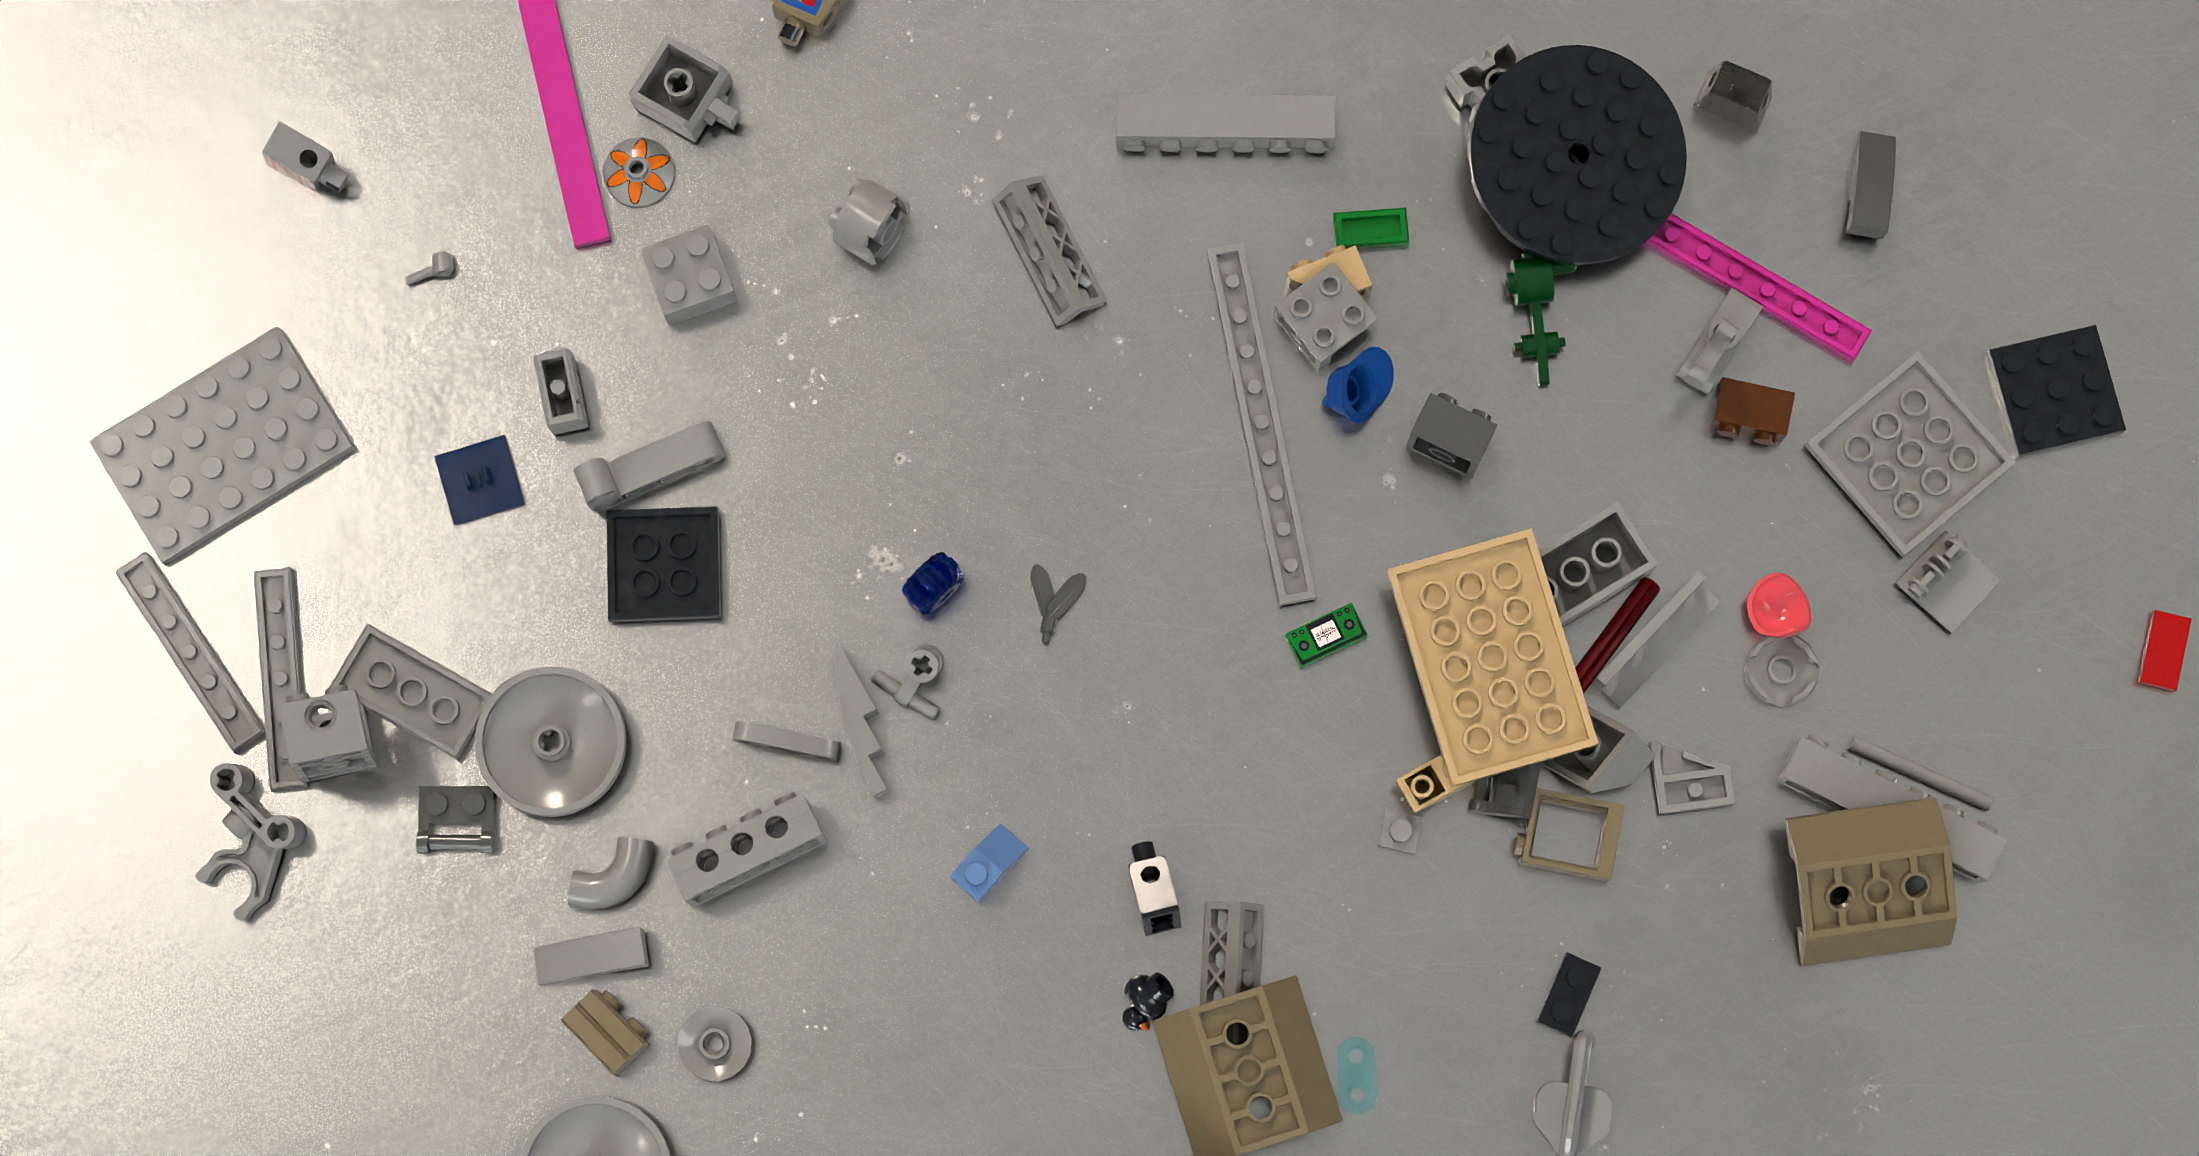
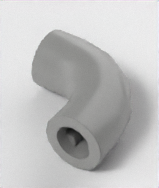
M618 837L615 857L607 869L601 872L573 870L568 890V906L587 910L613 907L629 899L645 881L652 862L655 842L633 837Z

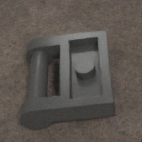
M1541 762L1500 773L1494 802L1489 801L1493 776L1477 780L1474 799H1470L1468 811L1485 815L1531 819Z
M419 786L417 853H430L431 850H481V853H494L496 794L489 786ZM432 825H482L481 835H432Z

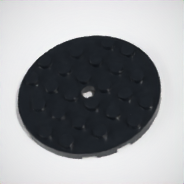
M1564 45L1551 47L1533 53L1512 65L1492 84L1482 98L1471 123L1468 137L1467 156L1470 161L1472 174L1471 183L1482 209L1485 208L1497 225L1496 228L1509 241L1536 257L1559 264L1604 263L1619 258L1645 243L1662 227L1672 213L1682 191L1686 174L1687 153L1684 132L1676 109L1666 92L1650 74L1633 61L1617 53L1593 46ZM1571 146H1582L1581 148L1585 151L1587 159L1584 164H1575L1570 160L1568 152Z

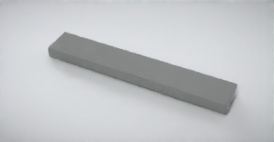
M144 551L114 571L232 752L237 754L265 735L264 727L150 555Z
M286 567L253 571L269 790L276 792L309 788V782H302L290 766L278 704L287 703L286 697L302 693L293 569Z

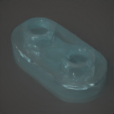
M1351 1037L1345 1040L1337 1051L1338 1096L1344 1109L1354 1114H1361L1369 1111L1377 1100L1375 1050L1366 1039ZM1356 1049L1362 1053L1363 1058L1360 1063L1354 1064L1350 1062L1348 1055L1351 1050ZM1358 1087L1364 1091L1365 1096L1361 1102H1355L1351 1099L1350 1093L1353 1088Z

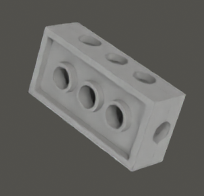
M794 792L783 795L774 801L775 807L763 813L760 808L750 811L739 818L740 824L730 829H727L726 825L717 827L705 834L707 840L694 846L692 842H687L671 850L673 856L665 861L683 900L690 906L695 907L827 843L828 840L804 794L796 796ZM788 824L787 832L783 837L772 838L773 829L777 825ZM746 840H753L752 850L745 855H739L738 849L741 843ZM718 856L719 863L717 867L710 872H705L704 866L706 861L711 857Z

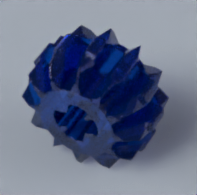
M944 552L932 555L914 571L903 585L902 592L907 598L908 603L915 610L917 609L923 615L930 614L952 596L964 581L965 575L960 569L959 564L952 557H949Z

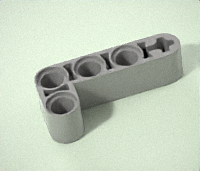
M705 421L608 462L603 457L585 461L576 466L573 472L588 507L592 512H599L722 460L725 457V453L712 423Z

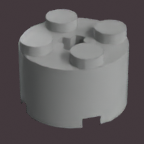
M859 177L852 183L848 192L849 197L843 207H837L832 212L828 226L833 228L832 239L835 244L869 264L875 265L876 261L874 258L878 257L883 260L901 237L905 226L900 224L902 214L909 216L910 203L873 180H864Z

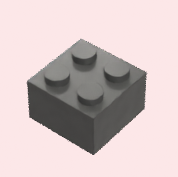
M1430 392L1410 433L1406 447L1472 479L1498 424L1491 422L1493 418L1481 410L1472 409L1470 412L1458 406L1459 401L1448 394L1439 393L1437 396Z

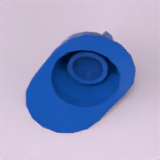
M1368 347L1350 364L1335 369L1327 380V394L1322 400L1323 406L1332 408L1341 415H1346L1353 423H1363L1386 399L1391 391L1394 381V368L1387 352L1379 347Z

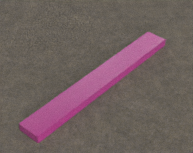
M518 0L575 248L609 241L611 237L556 0Z
M1672 213L1662 227L1645 242L1728 292L1733 287L1762 305V312L1851 364L1872 332L1871 329Z

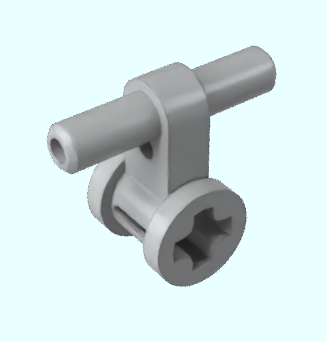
M922 644L915 648L906 659L905 670L908 676L903 684L881 670H876L871 678V682L895 696L893 700L905 708L909 705L930 719H934L940 707L918 694L917 690L921 683L932 680L940 672L944 663L943 655L936 646ZM927 656L930 658L928 663L930 667L923 671L919 668L921 663L919 659Z

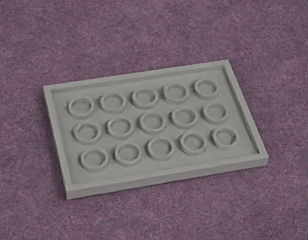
M278 325L88 440L160 562L164 565L355 449Z

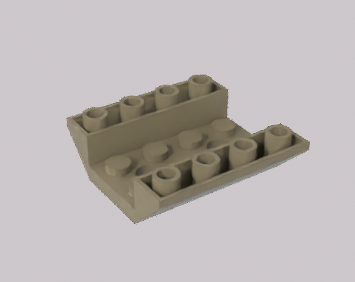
M1932 797L1785 818L1789 855L1796 862L1802 917V927H1797L1802 966L1952 944L1958 917L1951 847L1937 798ZM1912 876H1921L1924 880L1922 889L1915 894L1906 893L1905 884L1907 880ZM1839 886L1846 887L1848 889L1846 901L1838 905L1830 903L1831 891Z
M1297 975L1152 1020L1195 1156H1238L1343 1121ZM1236 1022L1244 1024L1248 1030V1038L1241 1045L1230 1043L1226 1037L1227 1028ZM1257 1096H1264L1271 1102L1272 1109L1266 1118H1255L1250 1112V1103Z

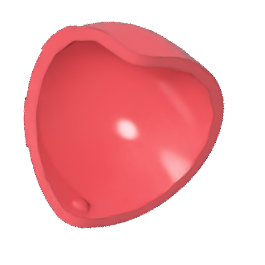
M1784 573L1766 575L1757 582L1748 596L1747 609L1749 619L1754 629L1762 635L1765 634L1773 638H1787L1805 631L1810 626L1811 609L1808 599L1799 584Z

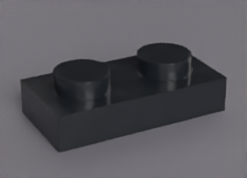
M1568 952L1565 953L1536 1023L1570 1038L1573 1037L1602 967Z

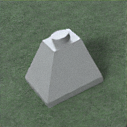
M1587 705L1599 744L1541 762L1543 766L1590 793L1632 785L1656 755L1635 731Z

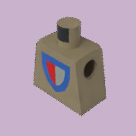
M773 0L772 10L774 17L784 22L777 38L790 46L796 47L804 31L816 36H822L847 0Z

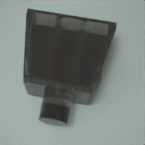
M1723 60L1707 73L1693 106L1758 132L1772 100V81L1749 69Z

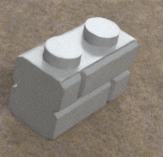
M564 348L534 355L533 359L546 425L550 432L554 435L589 427L580 380L577 375L575 356L571 350Z

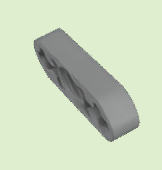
M735 721L732 740L740 743L837 762L841 742L746 721Z

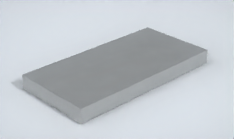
M370 624L366 625L330 687L347 685L348 690L356 689L359 703L364 708L458 761L474 737L479 716L492 695L487 690Z

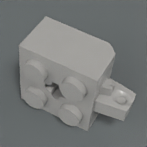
M667 34L628 94L635 109L695 143L707 124L712 126L717 121L733 130L740 119L739 112L726 104L729 98L725 94L733 83L730 72L720 64ZM685 85L687 86L685 91L680 90L676 93L674 90L676 87L682 89Z

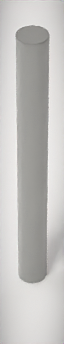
M1854 736L1850 743L1849 750L1988 811L1992 805L1994 797Z

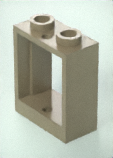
M1536 788L1531 819H1526L1524 833L1518 832L1516 836L1514 854L1520 855L1518 865L1607 883L1612 878L1625 805ZM1541 803L1603 815L1594 868L1532 856Z

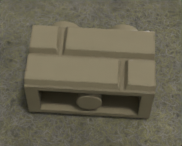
M593 988L561 1019V1022L612 1075L617 1076L648 1047L649 1043L643 1038L648 1032L633 1016L627 1021L617 1011L622 1005L608 990L601 994Z

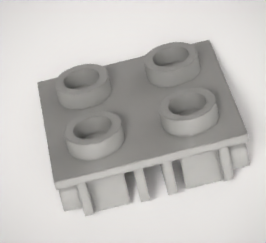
M1945 530L1896 584L1952 634L1995 588L2001 579L1966 549L1968 542L1962 536L1956 535L1953 537Z

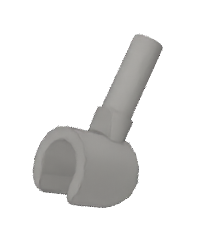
M446 251L433 253L432 266L425 267V269L404 277L405 283L410 285L427 277L451 275L454 270L453 256L449 255Z

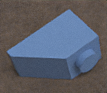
M1000 823L968 854L950 875V878L978 904H981L1029 847Z

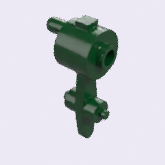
M1530 253L1521 254L1522 259L1511 260L1510 272L1505 273V285L1507 294H1513L1516 306L1529 305L1532 334L1520 335V342L1514 343V352H1521L1522 358L1535 357L1538 385H1549L1547 355L1559 354L1560 347H1565L1566 342L1565 337H1558L1557 331L1545 333L1541 303L1554 301L1553 275L1572 273L1576 270L1577 265L1559 264L1541 259Z

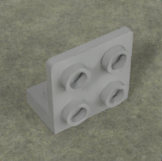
M1330 263L1278 302L1274 309L1275 318L1318 372L1330 364L1331 357L1335 352L1377 321V315L1335 263Z

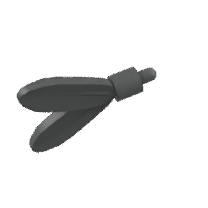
M1035 564L1031 570L1030 583L1038 609L1043 617L1040 632L1043 633L1042 642L1048 643L1050 635L1055 633L1057 619L1072 606L1083 592L1086 576L1083 573L1071 576L1054 595L1048 572L1039 564Z

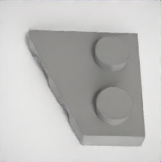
M1657 741L1648 744L1651 751L1656 755L1651 764L1659 815L1736 804L1730 766L1716 761H1708L1700 758L1698 755L1662 745L1663 743Z

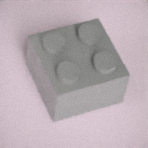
M710 224L640 248L663 315L669 326L738 302Z

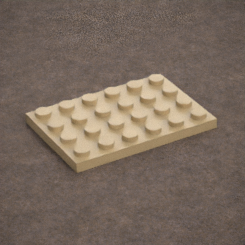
M1532 528L1387 569L1389 582L1452 787L1591 748L1599 744Z

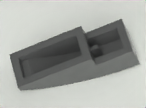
M1859 131L1848 201L1850 202L1846 230L1848 234L1883 239L1888 232L1895 173V136Z

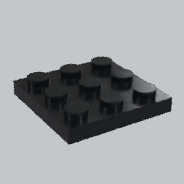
M2096 325L1990 349L1986 353L2016 458L2123 433L2126 430Z
M717 506L606 510L609 622L721 618L719 508Z

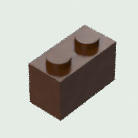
M1722 377L1716 387L1709 427L1717 429L1718 434L1726 437L1736 438L1739 437V434L1754 437V442L1763 445H1775L1776 442L1781 443L1788 433L1795 393Z

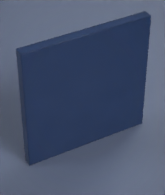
M505 435L434 456L454 526L525 505Z

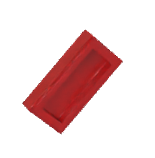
M2159 610L2152 611L2137 683L2171 692L2177 690L2191 618Z

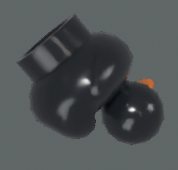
M1159 972L1151 976L1138 974L1126 983L1124 993L1129 995L1133 1005L1128 1006L1123 1012L1122 1020L1124 1025L1130 1030L1137 1031L1143 1029L1147 1031L1150 1029L1148 1019L1155 1020L1163 1016L1167 1009V1001L1174 996L1172 985L1163 974Z

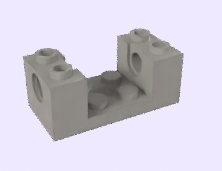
M339 685L325 689V695L310 698L309 693H300L286 697L287 703L278 704L289 763L302 782L377 768L366 710L359 703L356 689L348 690L347 685ZM328 709L331 712L319 714L318 710Z

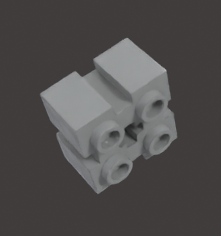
M1511 34L1486 48L1481 63H1478L1473 56L1451 69L1448 73L1445 85L1460 108L1467 104L1472 108L1469 117L1470 123L1473 121L1482 98L1492 84L1512 65L1526 57Z

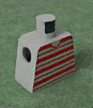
M279 121L261 151L266 166L315 192L324 184L339 193L349 177V173L333 165L335 159L330 150ZM309 161L317 162L314 167H304Z

